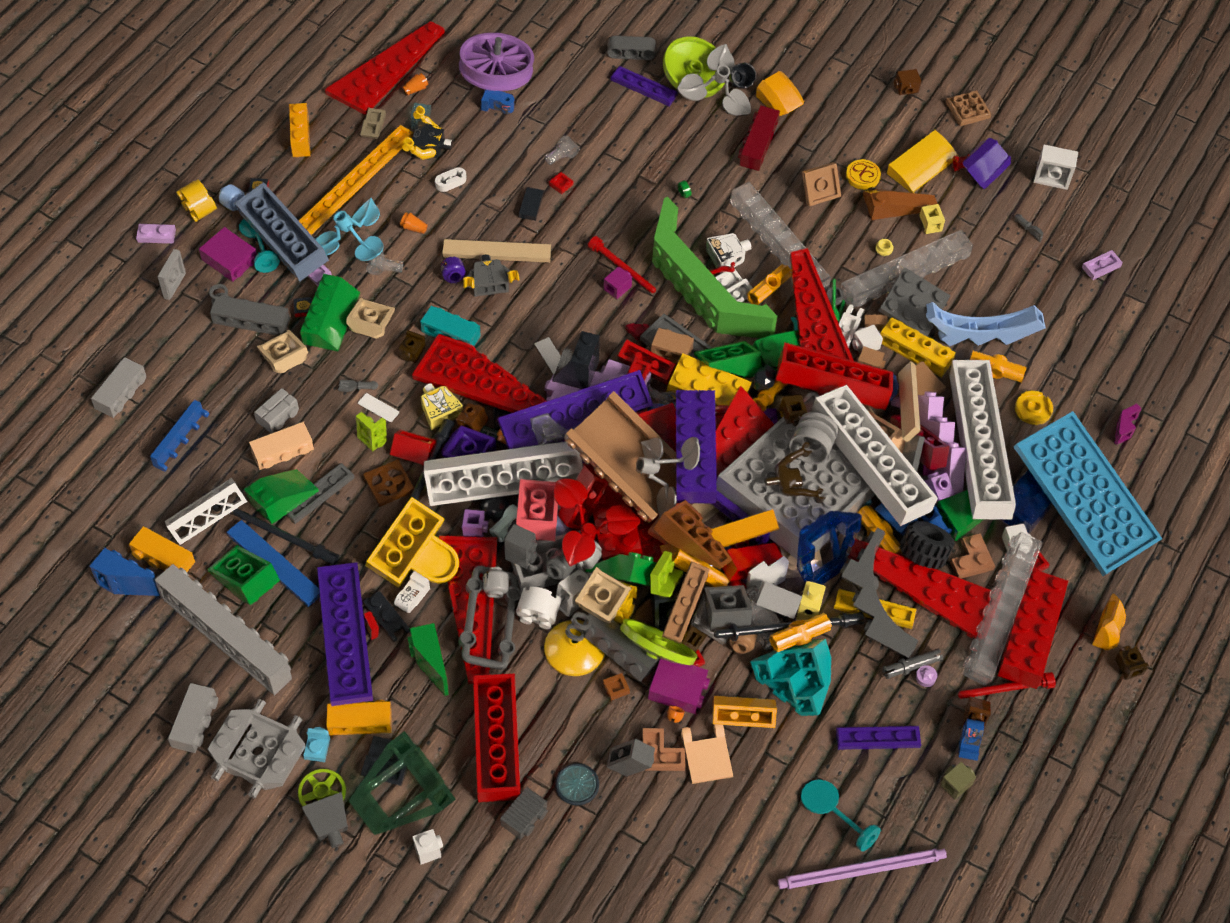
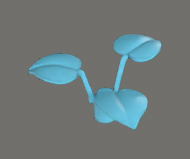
M370 198L357 210L352 218L345 211L337 212L333 218L337 224L334 226L337 233L327 231L315 240L324 249L326 255H330L339 248L340 230L344 232L351 231L361 243L355 250L356 258L360 261H369L376 258L382 253L384 248L381 239L376 236H370L365 241H362L352 228V225L362 227V225L370 226L374 224L380 216L378 207Z

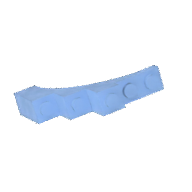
M934 302L926 305L928 321L938 328L940 340L949 346L968 338L978 346L995 338L1008 345L1046 328L1043 313L1035 305L1014 313L992 317L961 316L940 309Z

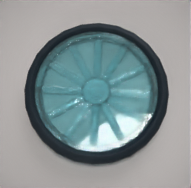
M569 764L558 773L555 780V789L558 796L564 802L571 805H584L593 800L597 795L599 778L596 772L585 764Z

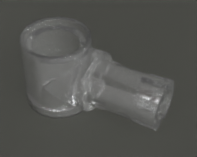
M563 136L558 141L556 149L545 155V160L549 165H552L557 160L566 156L573 158L579 153L580 147L569 136Z
M381 253L376 258L368 261L366 270L372 275H380L382 271L402 273L404 262L389 260Z
M651 386L648 387L651 400L665 405L674 403L676 409V392L669 391L663 393Z

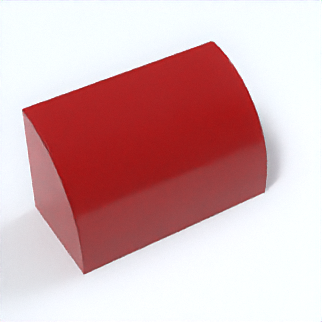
M400 429L394 434L390 455L424 465V461L428 460L436 440Z

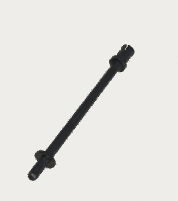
M449 419L443 420L439 432H436L434 436L436 443L428 460L437 459L443 444H446L450 438L449 435L455 425L453 421ZM424 469L411 495L416 500H418L426 483Z
M215 504L213 510L219 512L223 505ZM238 508L230 512V514L312 552L313 558L317 560L322 559L331 565H335L339 559V554L326 549L322 544L315 546Z
M841 612L837 617L829 618L832 626L839 625L841 628L864 624V621H860L864 619L862 612L850 614ZM792 622L737 628V625L732 623L729 629L715 631L714 637H730L732 642H736L738 636L779 632L788 628Z

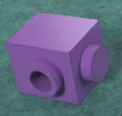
M939 472L928 475V480L924 481L937 496V501L955 495L947 473L939 475Z
M465 509L462 525L463 536L483 537L484 532L487 533L488 521H485L484 511Z

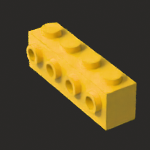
M894 318L889 320L880 333L883 338L882 345L916 364L923 361L934 374L941 378L952 364L956 353L949 347L943 346L934 339L921 334L918 330L912 329Z

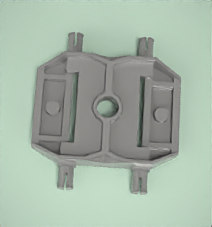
M258 699L251 710H231L208 747L210 755L217 764V768L211 778L219 781L224 771L242 777L253 784L248 795L256 799L261 789L268 790L283 786L306 747L297 733V728L302 718L295 715L288 726L260 714L266 705V702L261 701V699ZM251 725L252 727L247 732V735L240 744L239 748L236 750V753L234 754L233 758L231 760L228 759L233 750L235 749L236 745L238 744L239 740L243 736L244 732L246 731L247 727ZM256 747L264 749L260 755H254L252 752Z

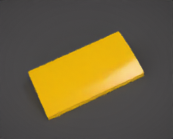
M934 130L890 163L887 174L909 192L914 193L952 164L953 157L958 156L950 143Z

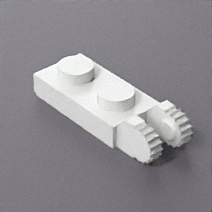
M849 304L839 322L848 348L853 340L854 333L859 327L864 309L860 308L857 316L851 315L853 312V305Z

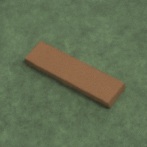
M691 561L662 637L681 644L710 571L709 568Z

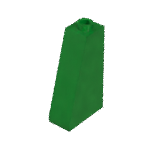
M968 490L938 502L937 507L940 515L943 517V522L948 528L953 530L950 535L954 542L984 520L972 519Z

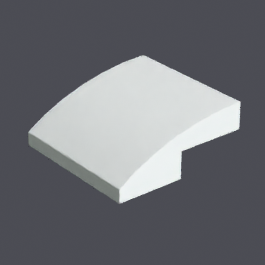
M736 270L731 273L724 272L715 277L737 302H743L748 299L746 294L753 289L747 279L743 280Z
M783 556L771 566H768L763 561L749 571L746 582L747 594L757 593L762 580L776 586L785 581L789 561Z

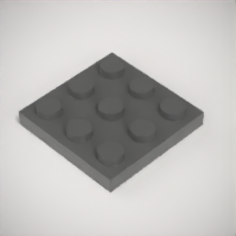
M904 267L881 305L879 312L889 318L903 322L905 325L918 330L921 334L928 337L934 324L930 323L926 317V305L934 302L943 310L950 295Z

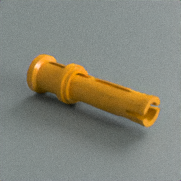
M775 380L774 386L760 391L758 397L753 400L765 412L766 407L774 402V397L787 384Z

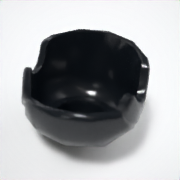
M739 63L730 69L729 80L734 87L745 89L754 84L756 71L749 63Z
M506 496L482 499L479 506L480 511L485 512V518H490L493 522L497 523L503 517L505 510L510 504Z

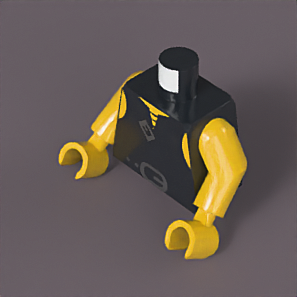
M418 106L413 112V117L421 119V121L417 123L413 138H405L402 148L404 151L410 150L411 157H418L421 160L438 158L442 149H452L453 140L445 139L444 129L434 123L427 115L424 116L425 109L422 106Z

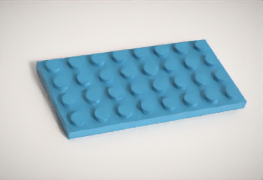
M1073 411L1014 446V449L1102 576H1105L1162 540L1158 531Z

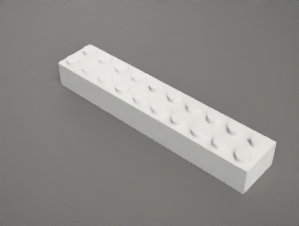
M952 360L949 376L961 447L966 448L965 475L972 519H1012L1016 503L990 360Z

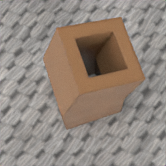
M877 314L865 315V328L875 325L878 331H882L887 324V316Z

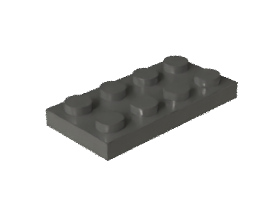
M665 314L640 336V340L651 347L658 328L688 335L694 338L693 350L690 356L695 359L698 358L694 356V352L712 348Z

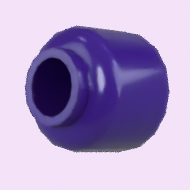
M453 256L442 261L440 269L445 281L457 283L465 277L466 271L461 259Z

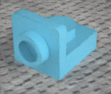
M321 727L308 728L304 760L325 762L330 742L329 732Z

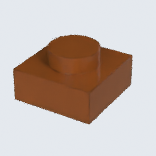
M622 673L603 680L610 700L630 694V689Z

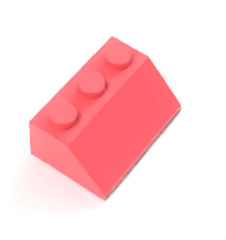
M520 479L516 524L535 533L536 540L555 541L558 504L554 499L555 482Z

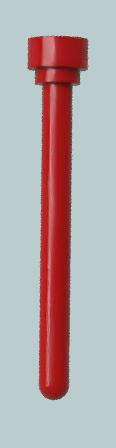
M594 236L589 241L588 247L592 251L601 252L615 265L628 271L632 278L650 293L656 292V288L604 247L603 240L598 236Z
M1053 672L1044 673L1039 686L1046 689L1055 688L1056 681ZM1011 682L963 690L958 693V697L965 699L1031 687Z

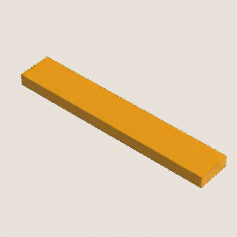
M772 509L711 529L713 531L711 535L723 547L779 530L780 528L775 512ZM669 543L660 546L662 554L664 551L672 552V557L675 551L679 549Z

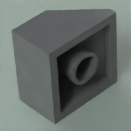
M744 585L704 588L706 619L711 632L729 629L732 623H735L737 628L751 627L752 607Z

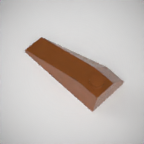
M686 500L662 514L653 530L667 543L718 569L732 561L722 544L712 537L713 531L710 527H705L701 514Z

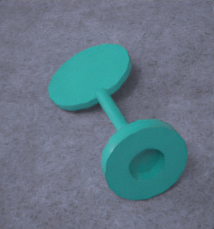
M243 219L239 224L241 234L245 237L257 238L261 250L254 259L256 270L263 273L274 271L280 262L278 255L273 251H265L262 238Z
M819 779L809 782L802 789L801 799L807 810L816 814H825L833 811L860 834L856 842V846L860 851H866L877 840L881 832L880 827L871 824L863 830L836 808L839 801V793L832 783Z

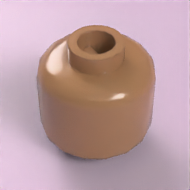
M758 634L738 636L736 642H732L729 639L730 646L735 652L740 654L750 652L754 649Z

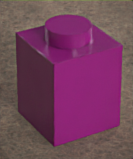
M617 267L604 278V290L616 300L632 287L631 274L621 267Z

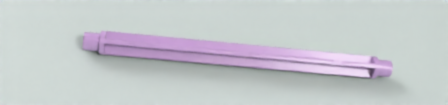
M945 849L915 852L786 876V878L778 879L779 889H791L938 862L939 859H945L947 855Z

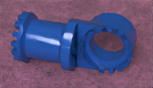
M936 505L933 507L934 515L931 518H928L926 515L921 516L924 522L937 525L949 534L953 531L943 522V517L940 515Z

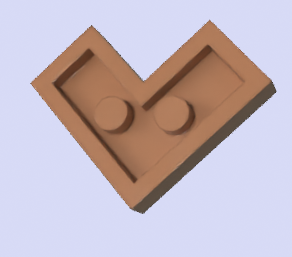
M981 534L962 538L961 543L967 555L951 559L950 562L956 577L962 579L994 570V562Z
M643 728V743L655 748L654 762L652 767L646 769V771H685V748H664V728Z

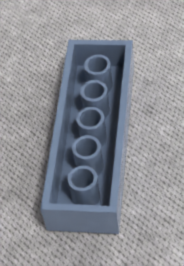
M264 182L235 202L241 216L271 250L278 255L279 259L299 281L329 261L321 245Z

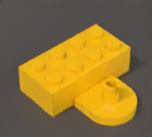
M682 353L668 384L666 394L676 398V390H715V406H728L738 387L742 386L748 393L752 382L729 372L709 367L704 362Z
M411 497L370 555L365 566L399 588L411 569L432 583H445L455 576L459 567V558L451 546L435 536L445 519Z

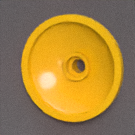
M572 620L564 621L552 628L546 637L544 645L546 659L561 674L568 676L588 674L600 665L605 653L585 637L582 641H578V643H572V639L565 632L567 626L572 624ZM577 620V622L582 625L585 622L582 620ZM570 629L573 635L581 636L578 630Z

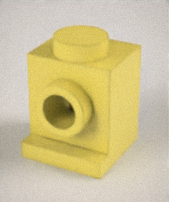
M939 204L922 207L920 218L925 228V234L941 232L945 219Z

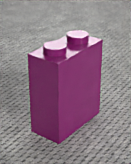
M225 227L199 248L202 261L232 282L241 277L250 266L254 265V259L257 255L254 247Z
M660 659L649 690L648 700L667 706H677L686 712L695 714L697 707H702L705 697L702 696L703 690H707L709 687L710 678H707L708 670L694 665L677 664Z

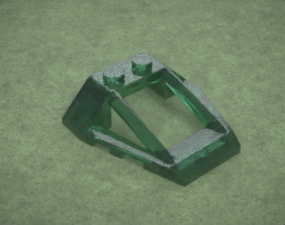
M404 731L387 744L349 802L371 832L377 835L437 814L454 802L456 798L422 749ZM395 753L399 760L374 778ZM404 766H407L424 791L389 817L371 791ZM427 798L432 803V805L404 817Z

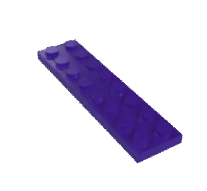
M638 370L498 418L497 420L508 450L538 446L563 438L571 428L574 430L596 410L613 391L635 412L652 407L653 403L641 371Z
M356 562L317 567L331 706L373 701L358 564Z

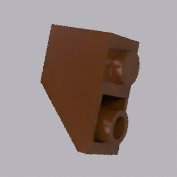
M970 697L966 705L962 727L965 725L966 719L984 722L985 728L991 715V702Z

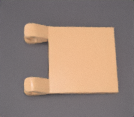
M714 724L713 729L716 738L693 742L690 728H682L681 736L692 784L733 777L723 725Z

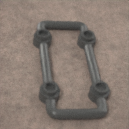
M477 566L473 569L472 577L465 586L469 599L465 629L458 639V643L462 647L461 656L467 663L503 670L508 666L509 657L515 651V644L511 639L515 605L521 597V591L518 588L517 576L511 572H506L509 576L510 587H508V592L504 594L505 601L508 603L504 639L497 648L501 656V662L470 655V648L476 642V636L472 630L477 594L483 588V583L479 576L490 571L489 567Z

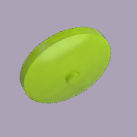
M682 37L673 41L663 56V69L670 83L677 89L682 79L689 74L699 75L703 79V84L706 83L716 72L710 70L707 66V58L716 47L708 41L697 37ZM713 80L705 87L707 95L704 98L718 93L725 83H717Z
M624 619L620 626V630L633 643L645 650L646 655L653 659L661 658L677 664L693 665L697 658L694 650L682 643L679 644L662 637L664 631L633 619Z

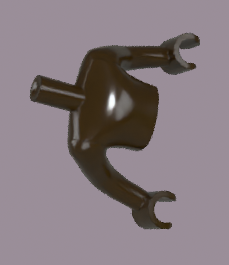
M808 442L803 443L800 449L785 456L775 466L776 477L764 479L766 486L778 484L784 496L813 497L816 503H823L826 497L819 496L824 492L822 488H819L817 491L801 488L803 482L799 469L786 467L798 457H808L812 453L811 450H805V448L810 446Z

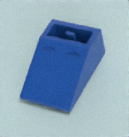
M104 548L90 565L98 586L113 594L160 596L155 582V574L148 568L143 569L131 559H124L115 550L110 551Z

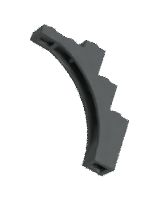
M877 528L875 532L871 531L867 538L869 544L866 549H861L857 557L859 562L852 559L849 563L845 562L841 569V573H843L842 579L862 589L861 592H856L852 601L855 602L854 608L874 618L873 621L869 620L864 628L866 637L909 659L918 644V640L903 631L889 617L878 598L874 584L875 553L885 536V532Z

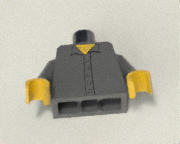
M485 254L480 257V262L474 263V269L469 271L467 277L463 278V288H474L475 297L509 292L508 280L509 283H512L514 280L520 281L517 270L511 271L505 265H502L500 260H491L490 255Z

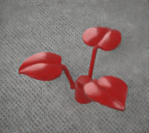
M560 479L555 482L554 499L563 508H573L577 504L581 521L580 533L570 531L564 536L562 541L563 554L570 567L587 560L594 554L596 534H599L605 525H607L609 533L624 535L633 531L640 524V518L629 508L622 505L610 507L605 514L606 521H603L598 528L592 523L585 524L582 504L580 503L588 497L585 486L574 479Z

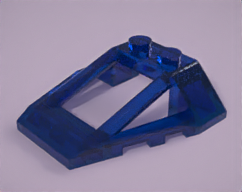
M829 511L825 515H820L816 521L810 525H805L800 530L797 570L805 584L806 581L823 585L841 573V569L849 556L847 553L849 545L853 546L855 542L853 538L854 533H858L861 528L862 515L860 513ZM836 529L844 536L841 549L839 547ZM828 532L834 558L813 572L811 561L815 559L816 547L812 543Z

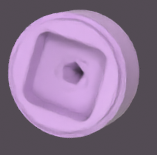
M922 666L916 673L917 682L924 687L932 686L937 679V672L931 666Z

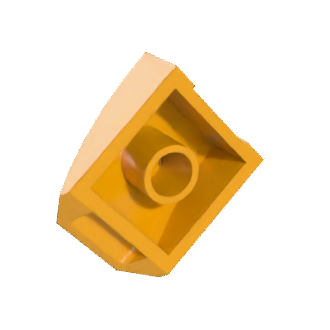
M781 71L762 80L757 86L756 97L765 106L780 110L779 116L785 115L804 104V100L797 88Z
M1115 594L1110 596L1102 611L1092 643L1093 646L1107 651L1118 646L1120 632L1126 620L1123 604Z

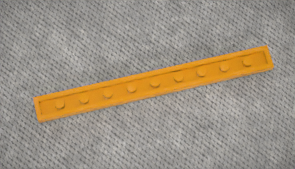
M401 125L395 129L299 220L303 227L312 235L402 149L405 138H413L414 132Z

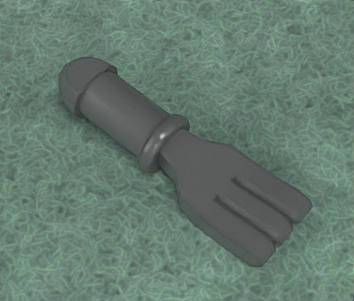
M1016 214L1014 217L1015 221L1020 223L1025 230H1028L1031 235L1041 242L1043 237L1042 230L1037 226H1032V223L1028 222L1021 214Z
M339 380L338 390L342 392H351L355 389L375 390L378 388V383L375 381L355 382L353 380Z

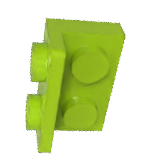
M362 412L356 415L357 438L372 452L382 447L387 441L386 420L381 418L374 422L370 416H366Z
M664 551L651 572V594L671 597L683 576V571L674 569L672 552Z

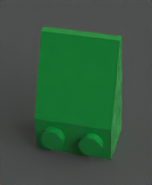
M798 330L770 335L754 342L752 346L761 352L762 368L767 364L777 371L784 342L800 346Z
M746 341L694 352V356L709 367L744 377H754L757 370L761 367V352Z
M294 469L259 478L245 488L244 491L250 504L273 524L316 494L319 489L301 472Z
M238 545L207 569L231 593L249 605L256 602L280 581L271 562Z
M629 552L628 556L619 554L599 562L592 569H586L585 572L593 573L597 567L614 579L651 586L650 574L657 562H653V557L642 555L640 558L641 554Z
M435 624L410 628L411 636H407L411 658L415 657L416 664L444 696L449 695L447 676Z

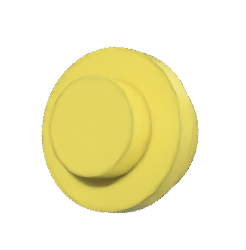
M881 239L876 244V252L882 256L890 255L893 252L892 242L888 239Z

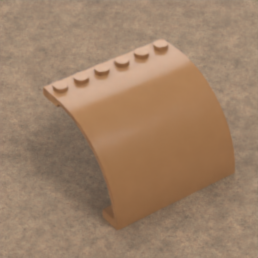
M613 391L574 430L571 428L565 434V442L570 448L576 449L580 453L579 456L584 462L590 463L595 468L594 471L599 477H604L609 482L608 485L613 491L619 492L623 496L622 499L627 505L633 506L638 511L637 514L641 519L651 522L658 515L657 495L664 486L652 478H648V474L636 471L638 458L644 457L641 442L652 438L661 439L663 455L660 460L676 459V452ZM660 463L659 472L655 473L654 476L668 483L669 487L676 489V463Z

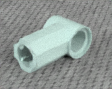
M514 504L505 510L503 517L490 529V534L493 537H497L498 542L505 540L504 538L508 533L509 526L517 518L518 507Z

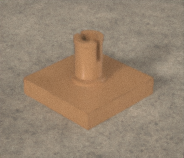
M832 162L802 171L807 205L812 206L841 197L836 163Z

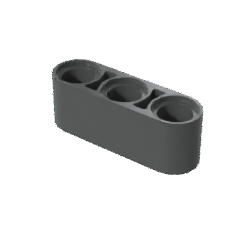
M612 36L608 39L607 53L609 57L614 59L651 60L656 56V41L650 37Z

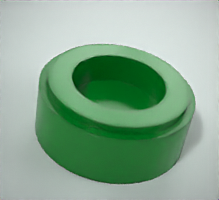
M685 180L677 184L683 198L686 199L692 195L691 189Z

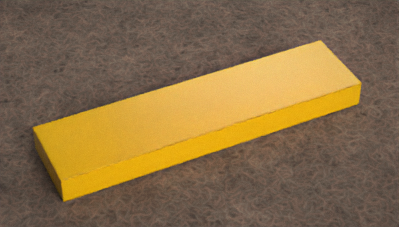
M839 589L834 609L848 613L861 612L853 606L855 602L852 600L856 593ZM880 600L884 610L897 626L912 629L917 609ZM863 613L864 617L874 619L869 615Z

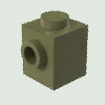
M960 762L957 766L952 765L946 770V775L943 777L940 785L956 800L973 785L976 776L969 766H965Z

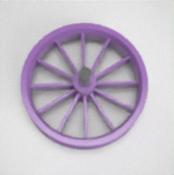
M483 33L467 39L461 46L460 73L468 82L479 88L492 91L514 90L524 86L532 77L534 53L524 41L514 36L502 33Z

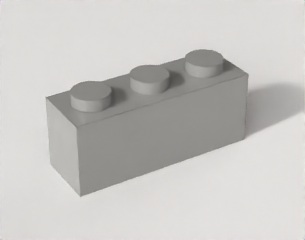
M124 357L91 398L94 408L114 418L117 413L122 411L128 399L133 397L136 389L145 382L147 376L144 367Z
M190 683L168 738L172 748L196 753L197 748L202 745L204 739L203 732L205 728L209 727L212 709H216L218 704V697L213 688Z

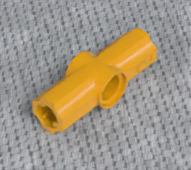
M782 264L771 274L767 275L746 294L747 300L751 304L759 305L792 277L791 269L788 265Z
M973 350L970 360H990L992 376L995 379L1005 377L1022 383L1026 367L1007 361V358L1003 355L994 354L990 356Z
M871 505L862 507L856 516L866 528L867 535L869 536L871 531L875 532L877 528L883 530L885 536L879 547L901 555L900 543L893 536L890 524L887 521H882Z
M677 549L673 554L672 561H674V566L686 573L691 561L709 568L710 571L705 581L706 585L710 587L728 585L729 580L727 576L708 563L681 549Z
M822 613L808 620L803 619L790 623L788 628L771 634L769 640L774 651L780 652L794 645L801 646L810 643L813 637L830 631L832 625L827 615Z

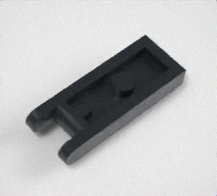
M380 591L363 601V605L368 611L372 612L375 620L393 642L397 641L394 633L403 628L407 634L410 632L408 625Z

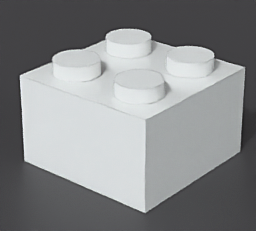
M1043 145L1033 183L1068 190L1076 168L1078 152Z

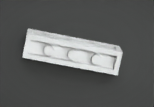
M230 478L167 519L165 523L181 545L246 503L247 500L234 480ZM236 492L240 500L235 503H228V496ZM213 505H223L222 511L219 514L210 513ZM196 516H206L205 523L202 525L193 524ZM181 526L189 527L188 534L182 538L175 531Z

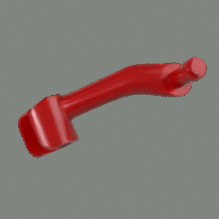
M732 262L731 266H720L710 270L712 274L734 272L735 263Z

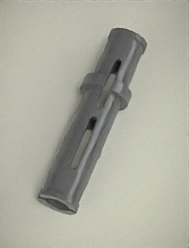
M937 648L907 660L900 659L898 663L884 666L882 670L883 673L891 671L884 675L886 679H890L900 674H909V671L942 661L943 655L934 657L941 653L940 649Z

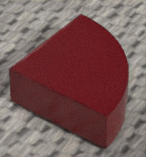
M630 323L625 326V330L638 341L640 336L650 326L644 323L643 325Z

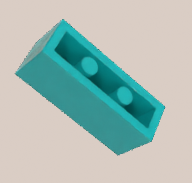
M432 305L421 320V331L435 338L438 334L475 346L481 337L480 325L465 320L459 315H453L442 308H436Z

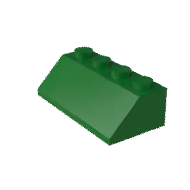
M323 273L300 331L303 344L338 352L348 327L346 324L347 317L357 304L360 291L341 277Z

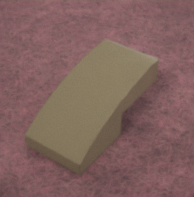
M368 108L360 135L362 137L378 139L384 124L386 111Z

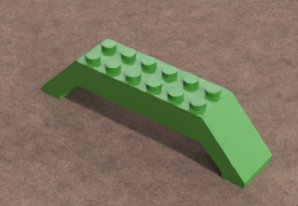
M669 197L664 198L654 237L652 258L654 266L663 272L664 277L672 282L674 288L681 292L686 302L695 308L696 313L702 316L707 325L713 328L716 333L760 339L774 335L777 315L767 304L760 306L737 302L675 234L678 207Z

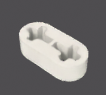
M454 168L438 175L435 178L436 189L445 192L464 184L467 179L466 171L463 168Z

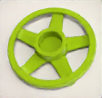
M318 769L310 772L302 779L298 788V798L301 805L306 806L305 801L312 799L319 801L340 793L330 788L336 777L342 785L344 801L346 797L344 780L338 773L329 769ZM321 772L331 774L325 782H319L313 775ZM308 779L313 787V791L302 796V787Z

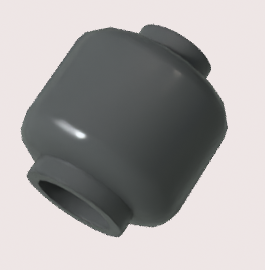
M563 550L556 551L546 562L549 576L559 580L567 578L576 567V564L571 567L568 565Z

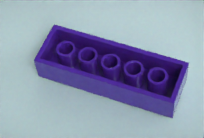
M676 390V459L683 457L681 448L687 439L691 437L698 438L700 446L699 461L694 469H686L684 461L676 462V503L686 500L688 503L716 504L715 390Z

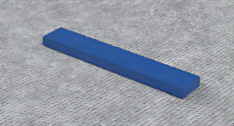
M240 520L227 531V535L240 547L271 562L280 579L279 582L307 607L320 598V589L245 522Z

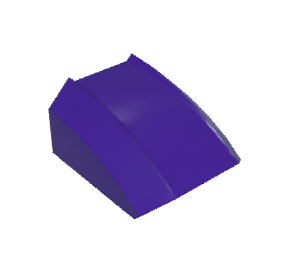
M987 138L980 142L962 163L978 184L985 189L1011 164V156L1007 155L997 140Z
M460 426L452 433L441 450V455L445 458L494 452L497 449L494 437Z

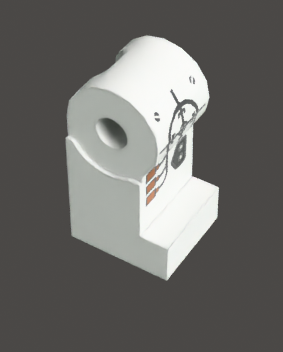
M414 571L410 576L409 582L397 595L394 605L410 613L430 590L429 580Z

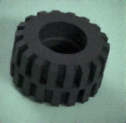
M914 521L908 525L899 547L901 552L914 563L926 568L938 569L945 566L955 543L951 535L939 526L929 522Z

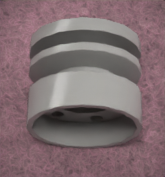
M818 412L804 414L800 418L796 431L790 440L789 447L791 452L800 449L803 443L808 442L810 446L805 448V450H811L812 453L808 457L800 456L798 459L808 464L824 463L828 459L839 431L837 424L827 415Z

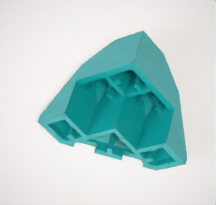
M826 638L812 639L808 644L794 645L780 652L772 651L751 661L756 680L774 690L773 694L784 703L788 702L795 707V712L800 716L820 714L831 682V654Z

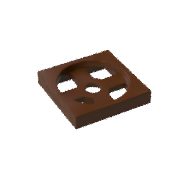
M399 459L363 474L379 507L412 494L414 490ZM395 469L401 475L393 478L389 476L388 471ZM380 475L382 482L373 486V478ZM387 481H391L393 484L392 486L388 487L385 485V483ZM405 482L404 488L398 493L397 485ZM386 491L391 496H384L379 494V492Z

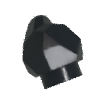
M767 364L763 368L760 367L754 376V389L760 392L774 386L777 371Z

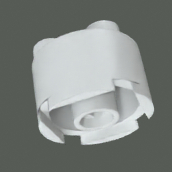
M526 587L523 588L516 609L520 622L524 624L534 622L538 623L541 628L550 629L551 625L555 623L562 601L558 595L556 598L552 597V592L543 588L530 587L529 590H526Z

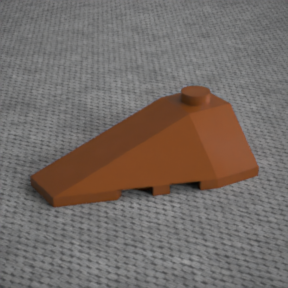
M886 189L863 191L871 220L919 214L922 207L938 204L935 195Z

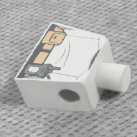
M733 233L707 238L706 251L716 268L731 266L732 262L735 263L734 267L742 264L745 259V251L751 250V244L748 239L740 242L736 234Z

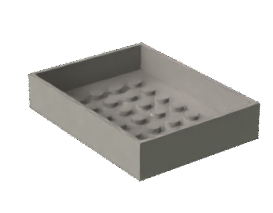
M811 391L803 399L808 413L811 412L815 399L819 397L814 391ZM783 417L718 475L716 485L717 491L749 516L773 509L780 529L771 532L769 538L802 564H805L876 494L835 442L828 459L824 463L808 464L797 458L786 466L799 469L803 482L801 488L815 491L822 488L824 492L819 496L826 497L823 503H816L813 497L784 496L778 484L766 486L764 479L776 477L775 466L791 453L789 444L797 426L786 424Z

